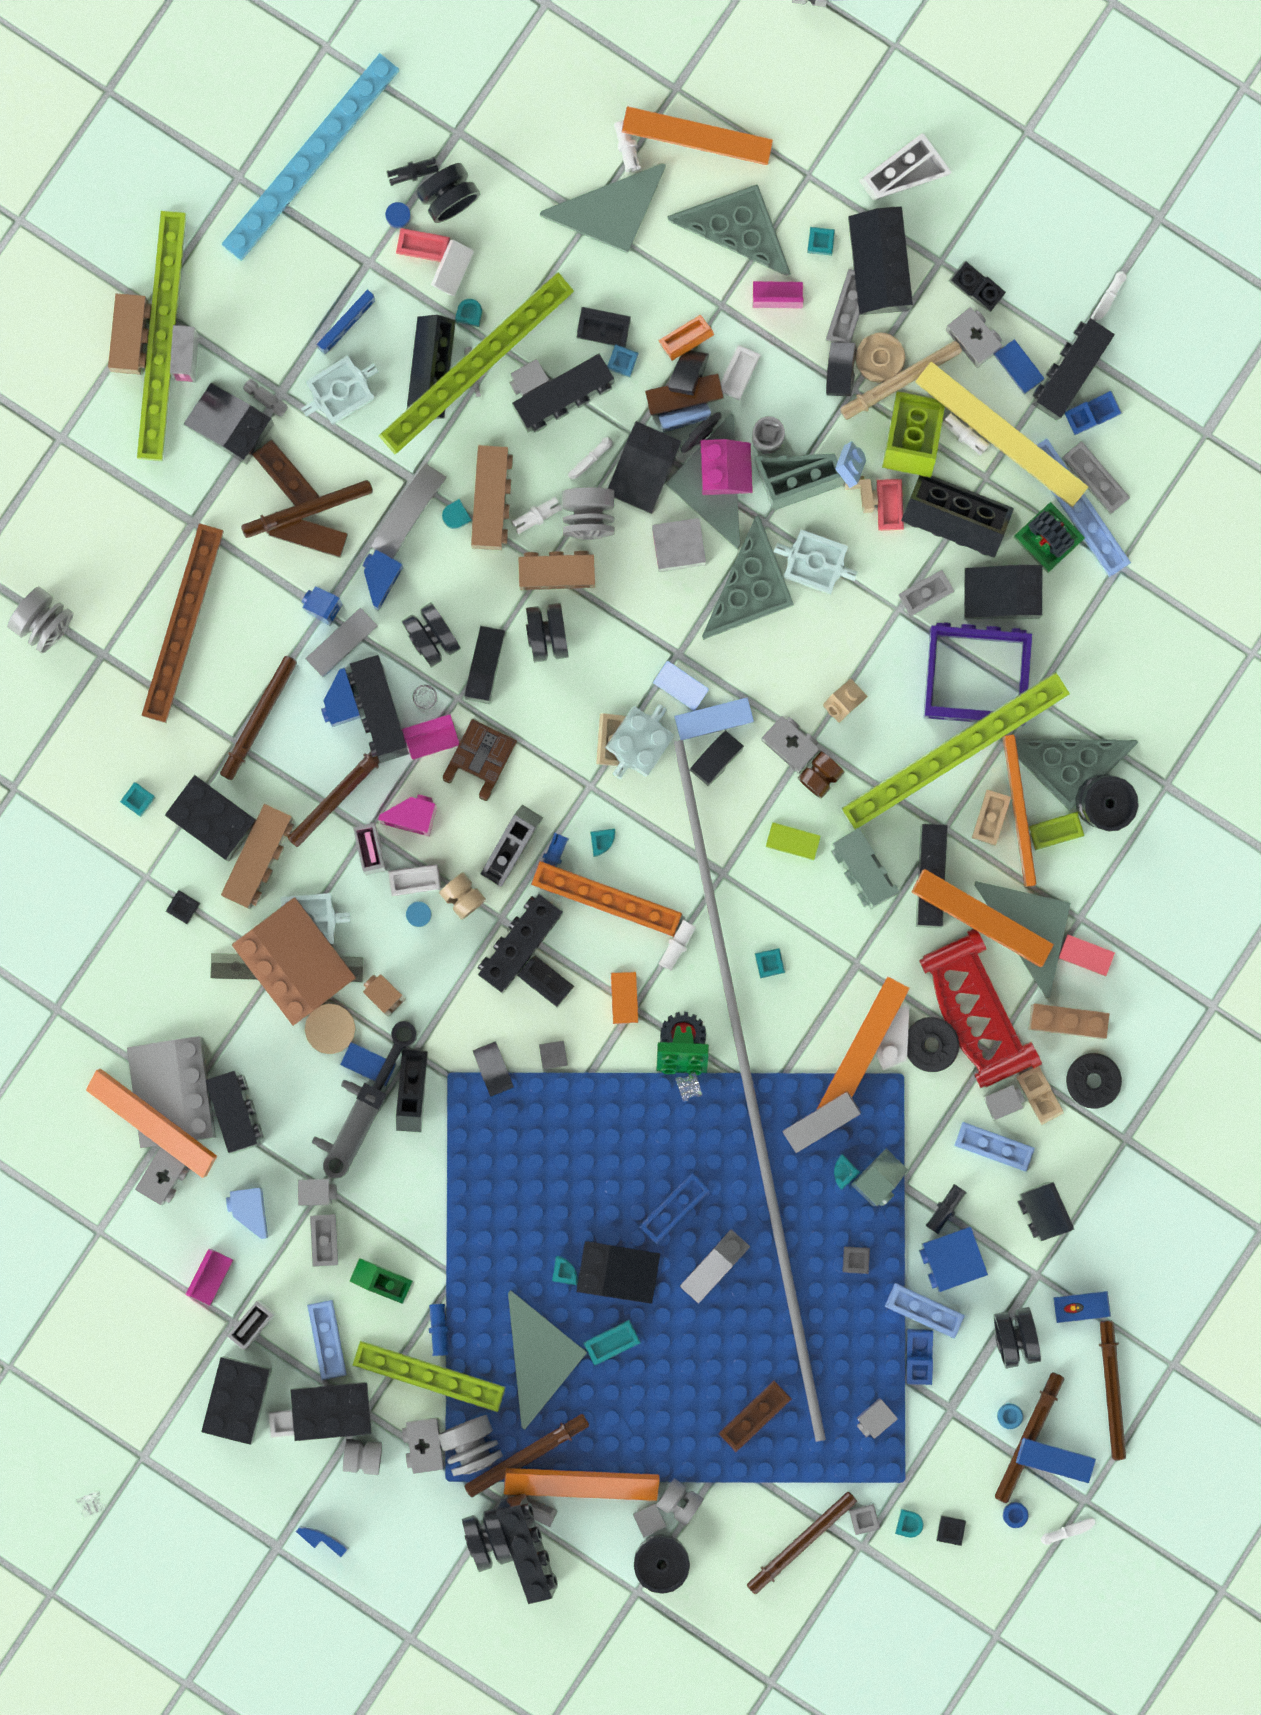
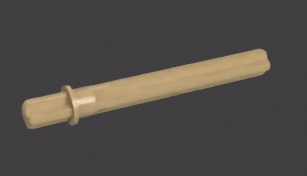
M953 341L862 395L857 394L856 399L841 407V414L848 420L862 411L868 412L869 408L877 402L917 380L930 362L939 367L961 354V346L957 341Z

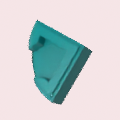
M615 828L590 832L593 857L600 856L610 849L615 839Z
M843 1154L836 1161L834 1168L835 1181L842 1190L860 1173Z
M556 1256L552 1281L578 1285L575 1268L565 1258Z

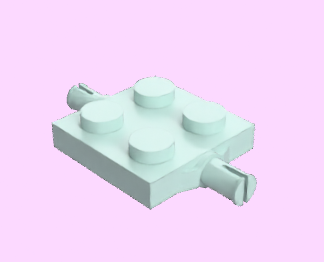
M347 355L305 381L314 401L301 408L303 413L307 417L319 409L327 416L330 423L334 425L375 399L368 388L366 379L378 373V369L373 363L360 371V369L354 366Z
M800 530L797 541L792 547L777 542L774 553L788 557V566L783 578L830 595L835 582L840 576L855 581L858 571L844 567V557L848 546L804 530Z
M658 704L652 715L645 714L636 706L630 709L605 747L620 761L612 773L613 776L622 779L628 768L638 771L644 777L650 774L675 736L659 722L667 711L665 707L662 708L663 705Z
M331 893L280 897L281 907L296 897L331 945L335 944L334 929L336 923H351V918L341 919L342 917H351L350 912L335 913L332 907Z

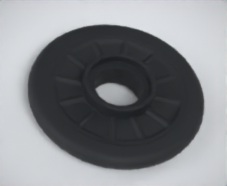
M721 412L714 413L706 421L703 420L689 434V438L681 447L682 453H686L694 446L699 445L701 440H705L714 430L713 428L722 417Z
M925 1017L916 1021L908 1029L907 1057L918 1069L926 1072H939L951 1066L957 1058L959 1038L955 1029L947 1021L937 1017ZM928 1038H935L938 1041L939 1047L935 1052L926 1049L925 1042Z
M1088 1053L1080 1056L1071 1064L1066 1076V1085L1070 1096L1075 1102L1086 1108L1098 1109L1109 1105L1117 1098L1122 1086V1076L1118 1066L1111 1058L1099 1053ZM1094 1073L1100 1076L1101 1084L1099 1087L1091 1088L1087 1084V1078L1090 1074Z

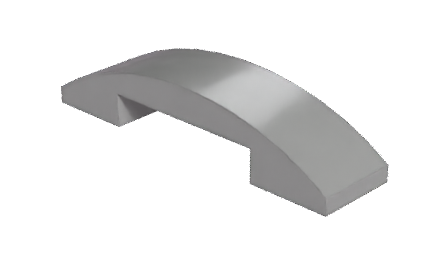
M425 464L395 505L373 541L371 548L394 559L405 542V538L430 500L435 497L447 476Z

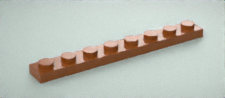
M201 523L198 525L141 714L142 717L167 723L224 530Z

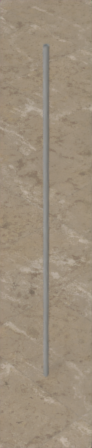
M678 740L673 743L815 1440L822 1441L826 1440L691 775L684 741Z

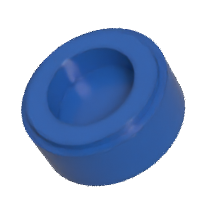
M394 202L387 207L385 217L391 227L399 229L409 223L411 214L409 208L404 203Z
M1011 1502L1004 1507L1002 1517L1009 1527L1020 1528L1027 1523L1029 1514L1023 1504Z

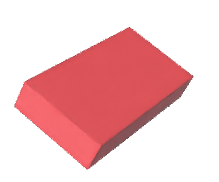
M401 228L396 254L441 262L450 242V237Z
M902 479L877 480L878 531L904 530V522L901 521L903 517Z
M1067 934L1058 959L1106 977L1115 952Z

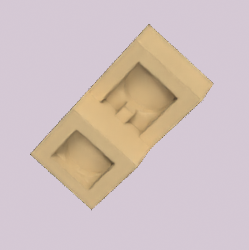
M1039 1066L1016 1077L1041 1125L1064 1114Z

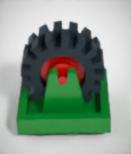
M1051 502L1013 537L1039 565H1043V569L1047 573L1085 539Z
M684 1011V1015L680 1016V1012H676L675 1017L670 1015L668 1016V1021L664 1020L660 1031V1042L657 1044L656 1071H661L664 1074L687 1072L690 1075H700L707 1073L709 1044H705L706 1027L705 1025L703 1026L701 1019L697 1020V1015L692 1014L690 1017L688 1016L689 1012Z

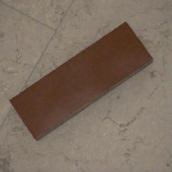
M718 373L700 377L694 396L671 392L668 388L669 385L645 391L651 416L724 399Z
M272 439L252 454L294 506L320 497Z
M300 519L270 530L268 536L341 559L348 533Z
M772 1381L718 1434L737 1452L792 1399L775 1381Z

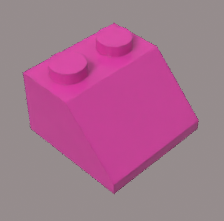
M728 439L701 440L702 495L753 493L751 443Z
M418 794L417 798L409 797L379 815L378 820L382 825L430 837L437 806L433 803L431 797Z

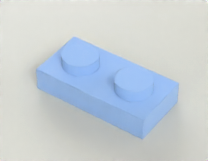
M853 441L844 445L835 469L849 488L859 482L866 463L864 452L861 448L856 447Z

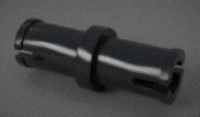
M435 157L416 163L410 161L407 162L406 166L387 170L388 178L398 175V177L388 180L390 186L409 180L413 182L418 181L419 177L439 172L437 165L427 168V166L436 163Z
M953 1184L944 1200L938 1202L936 1205L938 1206L937 1210L925 1226L939 1235L950 1216L953 1217L956 1212L954 1210L967 1192Z

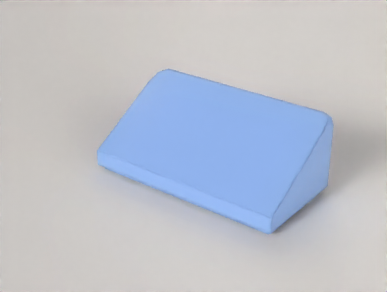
M707 403L660 414L658 419L662 431L666 433L707 420L711 416V411Z
M669 661L665 663L653 684L693 711L697 709L709 691V688Z

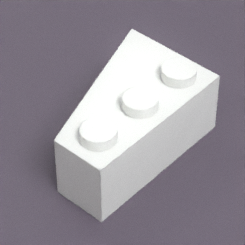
M921 133L860 179L859 182L872 200L875 201L947 177L952 172L924 133Z

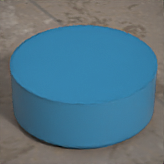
M414 902L406 910V918L414 927H424L431 920V910L423 902Z
M1007 1403L999 1408L997 1420L1002 1427L1015 1429L1022 1423L1023 1413L1017 1405Z

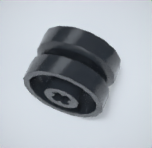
M455 163L440 170L424 181L416 190V195L423 205H430L428 213L434 223H441L453 218L471 206L481 195L474 182H466L468 172L462 163Z
M430 602L420 609V614L426 623L424 626L413 614L401 622L407 630L408 637L420 656L423 655L432 668L442 661V655L436 647L440 644L444 652L450 656L459 651L461 647L440 613Z
M561 603L548 604L546 608L548 621H543L542 611L539 606L526 608L528 624H526L529 647L532 648L534 663L547 661V645L552 644L555 659L569 658Z
M1097 774L1086 779L1079 787L1075 798L1076 810L1080 818L1089 826L1108 832L1119 831L1128 826L1136 817L1139 807L1138 795L1134 787L1127 780L1109 774Z
M1030 1307L1015 1310V1326L1009 1313L993 1314L996 1344L1004 1368L1008 1369L1019 1366V1350H1021L1022 1357L1027 1364L1041 1362L1039 1341Z
M496 1507L483 1511L482 1517L485 1526L483 1529L478 1517L475 1515L462 1519L466 1544L478 1572L492 1568L491 1551H493L497 1562L501 1565L513 1561L496 1513Z
M664 1534L650 1536L641 1542L635 1552L633 1566L636 1578L644 1588L651 1592L660 1594L673 1592L683 1585L689 1575L690 1561L688 1552L681 1541L673 1536ZM659 1560H665L667 1566H663L662 1569H659L657 1567V1562Z

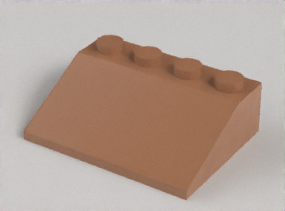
M296 897L292 898L232 944L233 948L292 1026L356 978Z

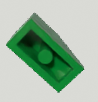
M359 1258L349 1280L370 1292L403 1304L413 1282L411 1279Z

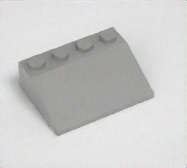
M196 1036L127 1047L132 1092L194 1139L216 1138L211 1097L205 1081L208 1079L203 1037ZM138 1130L140 1148L159 1146Z

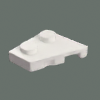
M909 1005L899 1008L875 1053L882 1070L907 1060Z

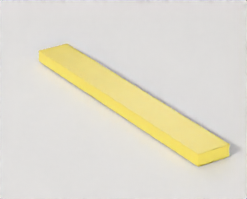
M930 362L915 381L917 385L1069 506L1073 507L1088 489L1085 483L933 362Z

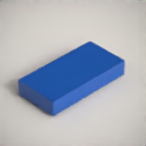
M1015 339L994 354L995 358L1024 395L1044 381L1043 375Z
M351 1042L340 1065L375 1081L386 1058ZM397 1063L394 1064L384 1086H387Z

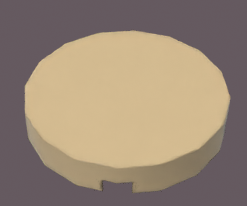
M880 332L867 336L861 341L857 347L855 361L857 369L863 377L871 382L883 383L902 371L906 357L904 348L897 338L891 334Z
M335 1004L319 1006L310 1013L305 1024V1034L310 1045L321 1053L331 1055L340 1053L349 1047L354 1039L356 1030L354 1019L348 1010Z

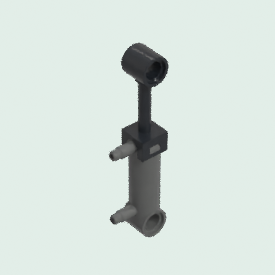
M401 1021L392 1028L391 1037L394 1044L372 1086L364 1083L361 1087L353 1082L343 1080L341 1087L357 1096L334 1144L316 1136L312 1140V1144L328 1153L323 1162V1170L329 1177L335 1179L342 1178L349 1172L354 1158L388 1094L381 1090L402 1049L410 1047L417 1040V1030L410 1022ZM403 1027L411 1030V1038L407 1041H400L398 1039V1031ZM336 1158L343 1162V1169L339 1173H333L330 1169V1162Z

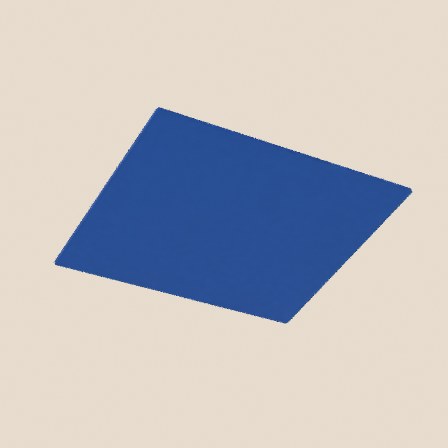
M481 1072L449 1073L447 1077L446 1327H449V1332H446L449 1355H446V1368L504 1386L506 1389L498 1412L446 1396L445 1431L472 1419L487 1415L493 1431L483 1438L485 1442L497 1440L498 1444L489 1448V1453L501 1450L503 1456L495 1460L490 1466L477 1472L453 1476L451 1469L461 1465V1463L458 1461L449 1464L447 1460L457 1453L455 1449L445 1451V1479L448 1482H470L561 1426L560 1423L565 1424L578 1415L583 1414L589 1422L588 1428L573 1436L572 1441L568 1439L521 1469L659 1475V1482H672L674 1478L679 1482L696 1483L904 1482L906 1478L905 1316L886 1308L885 1305L895 1283L905 1287V1175L891 1191L894 1196L884 1206H872L851 1185L886 1148L905 1166L904 1076L900 1073H865L852 1096L861 1114L796 1153L785 1137L783 1130L817 1110L836 1073H751L826 1440L816 1441L741 1073H702L700 1075H690L688 1073H509L514 1088L492 1097L489 1095ZM841 1154L860 1172L842 1190L838 1187L834 1177L835 1164ZM694 1173L711 1191L656 1244L639 1225L684 1180ZM732 1229L750 1248L709 1293L697 1303L680 1285L728 1231ZM585 1241L661 1253L653 1303L649 1304L576 1292L577 1285L552 1281L556 1256L568 1260L575 1268L579 1279ZM844 1247L870 1248L869 1274L843 1272ZM510 1290L587 1352L525 1430L521 1426L508 1298ZM630 1320L641 1343L594 1365L583 1342ZM772 1381H775L792 1400L735 1452L718 1433ZM881 1398L898 1419L875 1439L871 1435L865 1437L857 1427L860 1423L857 1417ZM620 1413L634 1435L621 1443L614 1436L604 1437L592 1433V1431L604 1423L609 1426L616 1425L619 1421L618 1414Z

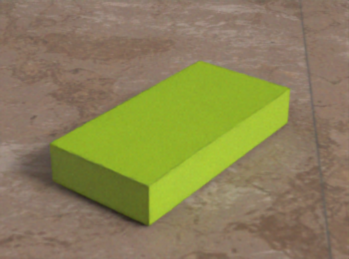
M1078 812L1028 826L1035 851L1085 836Z
M772 822L765 847L814 861L821 836Z

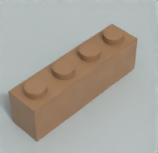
M478 445L471 538L472 549L502 551V544H507L508 529H504V519H509L510 504H505L506 494H511V479H507V470H512L513 454H509L508 447Z
M267 804L263 805L221 893L222 897L248 909H251L252 905L257 906L262 896V892L259 890L263 882L268 883L273 873V869H270L274 859L279 860L284 850L281 844L285 836L288 837L295 827V824L292 823L294 819L292 816Z

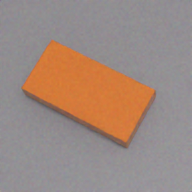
M700 314L658 341L671 361L714 336V332Z
M636 972L611 973L613 1024L638 1023Z

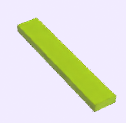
M364 1341L359 1342L352 1365L495 1412L499 1411L506 1389L504 1386Z

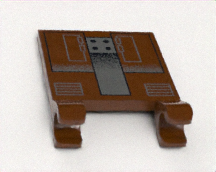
M471 719L443 774V781L449 784L452 783L459 768L485 781L479 792V798L483 801H488L517 740Z

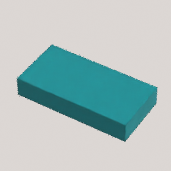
M630 1320L583 1343L594 1365H597L641 1342Z

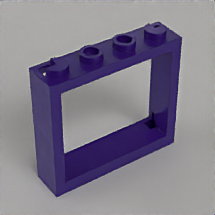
M936 622V626L932 625L929 633L923 718L976 723L993 712L932 706L938 637L1022 644L1018 695L1028 690L1032 633H1026L1027 630L1012 628L1011 632L1001 631V627L986 626V630L976 629V625L961 624V628L951 627V623Z

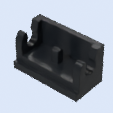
M582 307L576 338L626 348L631 316Z
M536 955L532 956L517 975L556 1008L559 1007L575 987Z

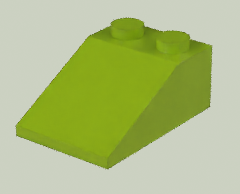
M896 392L882 468L926 477L932 476L945 409L943 404L934 398Z

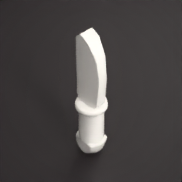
M1120 271L1115 275L1109 289L1106 290V294H1104L1091 316L1093 320L1098 321L1104 318L1110 310L1118 291L1126 281L1127 276L1125 272Z
M609 437L603 438L602 442L592 451H589V455H586L568 473L569 479L574 480L586 472L595 461H598L600 456L612 447L613 440Z
M1090 1517L1066 1527L1063 1526L1059 1530L1045 1533L1041 1537V1542L1044 1545H1051V1543L1061 1539H1068L1069 1537L1082 1534L1090 1530L1095 1525L1096 1520Z

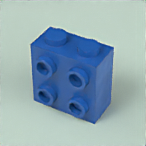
M966 1227L921 1243L923 1249L919 1250L922 1262L924 1265L928 1263L931 1273L927 1274L932 1289L937 1288L938 1292L988 1275L971 1227Z

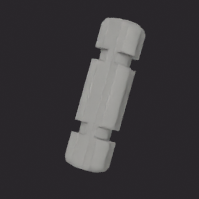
M249 379L244 384L243 389L249 395L253 394L257 401L268 409L272 408V411L279 417H282L288 410L287 404L281 400L278 401L276 396L262 386L259 387L258 383L253 379Z

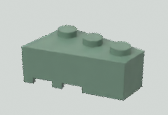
M835 453L803 455L802 457H787V455L779 456L778 458L755 457L756 468L773 511L844 486V480L835 469L838 463Z
M860 828L832 844L834 849L831 850V854L838 864L843 863L847 870L844 872V875L851 886L855 884L860 893L857 894V897L863 907L869 906L870 910L899 893L898 887L892 884L887 875V870L880 864L874 850Z
M886 1148L851 1185L872 1206H884L894 1196L891 1191L897 1186L908 1169Z

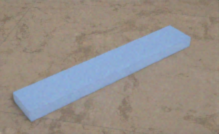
M1047 438L1037 444L1039 448L1068 470ZM1053 493L1075 528L1085 537L1084 541L1109 578L1131 563L1085 494L1071 507Z

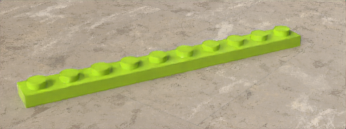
M161 211L137 449V459L163 461L171 382L173 325H176L187 216L186 213Z
M559 272L554 274L378 435L394 455L401 451L574 292Z
M1057 672L1051 674L841 808L856 830L1070 695L1069 691Z

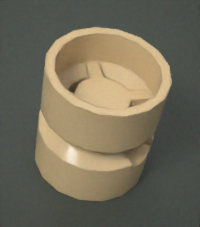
M464 872L455 877L439 892L447 904L454 905L453 911L461 920L468 917L486 901V898L477 888L472 889V882Z

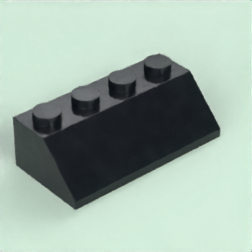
M902 206L876 208L848 216L859 315L909 311L913 306Z
M919 475L901 521L912 527L930 532L934 536L953 541L959 546H965L978 551L982 555L995 558L1014 508L935 476L926 477Z

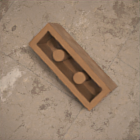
M115 293L108 361L110 372L141 375V368L146 367L147 354L143 353L144 343L148 344L149 328H146V319H150L151 304H148L146 296Z
M554 551L549 552V556H539L537 552L524 553V557H518L520 590L595 588L594 554L589 555V551H574V555H564V552Z
M382 974L378 977L372 975L363 985L366 988L363 993L388 1017L406 1000Z
M1032 1004L1028 1030L1104 1040L1107 1039L1110 1013Z

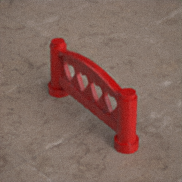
M971 929L967 931L968 935L922 956L923 958L919 962L924 973L930 972L933 976L935 994L943 1019L955 1029L959 1038L960 1049L978 1069V1073L974 1074L979 1087L987 1088L1031 1066L1034 1069L1042 1065V1062L1032 1042L1022 1046L978 956L979 953L987 950L979 932ZM948 970L968 972L967 977L957 991H952L949 988L950 982L944 977L945 972ZM959 993L980 995L968 1014L960 1011L961 1004H958L955 1000L956 995ZM970 1016L991 1018L979 1037L973 1036L971 1033L972 1027L967 1025L966 1021ZM981 1039L1002 1041L990 1060L984 1059L982 1056L983 1050L978 1048V1041Z

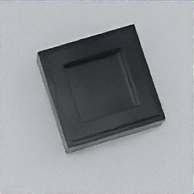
M178 890L165 912L188 925L201 903Z
M940 1515L936 1541L962 1546L966 1520Z

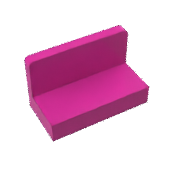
M753 281L752 308H803V282Z
M450 714L402 729L411 759L413 760L459 745Z
M208 1249L185 1295L211 1306L234 1260L213 1249Z

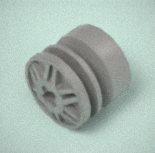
M583 487L562 491V509L574 512L572 515L562 517L563 523L569 525L563 527V536L581 540H595L615 535V527L606 525L614 523L615 517L603 514L604 511L614 509V490Z
M38 586L18 605L8 621L7 628L20 638L32 632L28 644L31 646L37 644L36 650L44 654L65 634L74 613L68 608L63 610L64 605L61 602L49 608L53 596Z
M487 1415L472 1419L437 1435L443 1451L456 1450L457 1454L447 1460L449 1464L458 1461L461 1463V1465L451 1469L453 1476L477 1472L490 1466L495 1460L503 1456L501 1450L489 1453L488 1449L498 1444L497 1440L485 1442L483 1438L493 1431Z

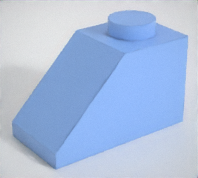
M262 1188L230 1191V1197H226L227 1211L232 1212L233 1218L260 1239L268 1238Z

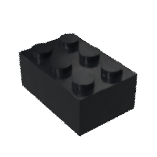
M195 774L164 815L227 862L231 860L248 837L256 822L254 817Z
M231 1071L206 1079L207 1088L228 1153L234 1154L262 1145L260 1139L264 1138L260 1123L255 1124L253 1115L257 1113L253 1100L247 1099L245 1091L249 1090L245 1075H240L237 1071Z
M225 1356L220 1357L201 1432L252 1445L272 1368Z
M367 1382L290 1389L294 1441L372 1434Z

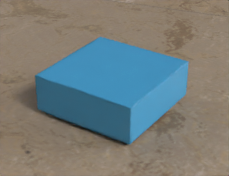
M615 345L607 367L610 371L630 378L639 353Z

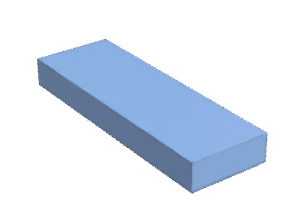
M748 697L674 716L680 740H687L754 723Z
M962 1122L954 1144L958 1148L1027 1172L1035 1149L1029 1145Z
M896 1283L885 1305L890 1310L954 1339L965 1316Z
M333 1300L307 1305L321 1380L346 1376L347 1371Z

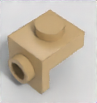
M860 476L858 484L851 488L845 483V491L860 489L863 514L872 513L874 505H878L877 491L872 490L871 479H864V476Z
M849 679L824 702L823 706L840 723L868 696L852 679Z

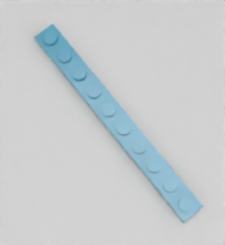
M379 53L221 243L222 247L240 261L246 257L399 72L397 66Z

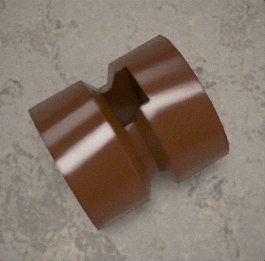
M820 751L812 760V767H806L797 779L810 792L822 799L831 789L830 783H836L845 772L833 759Z

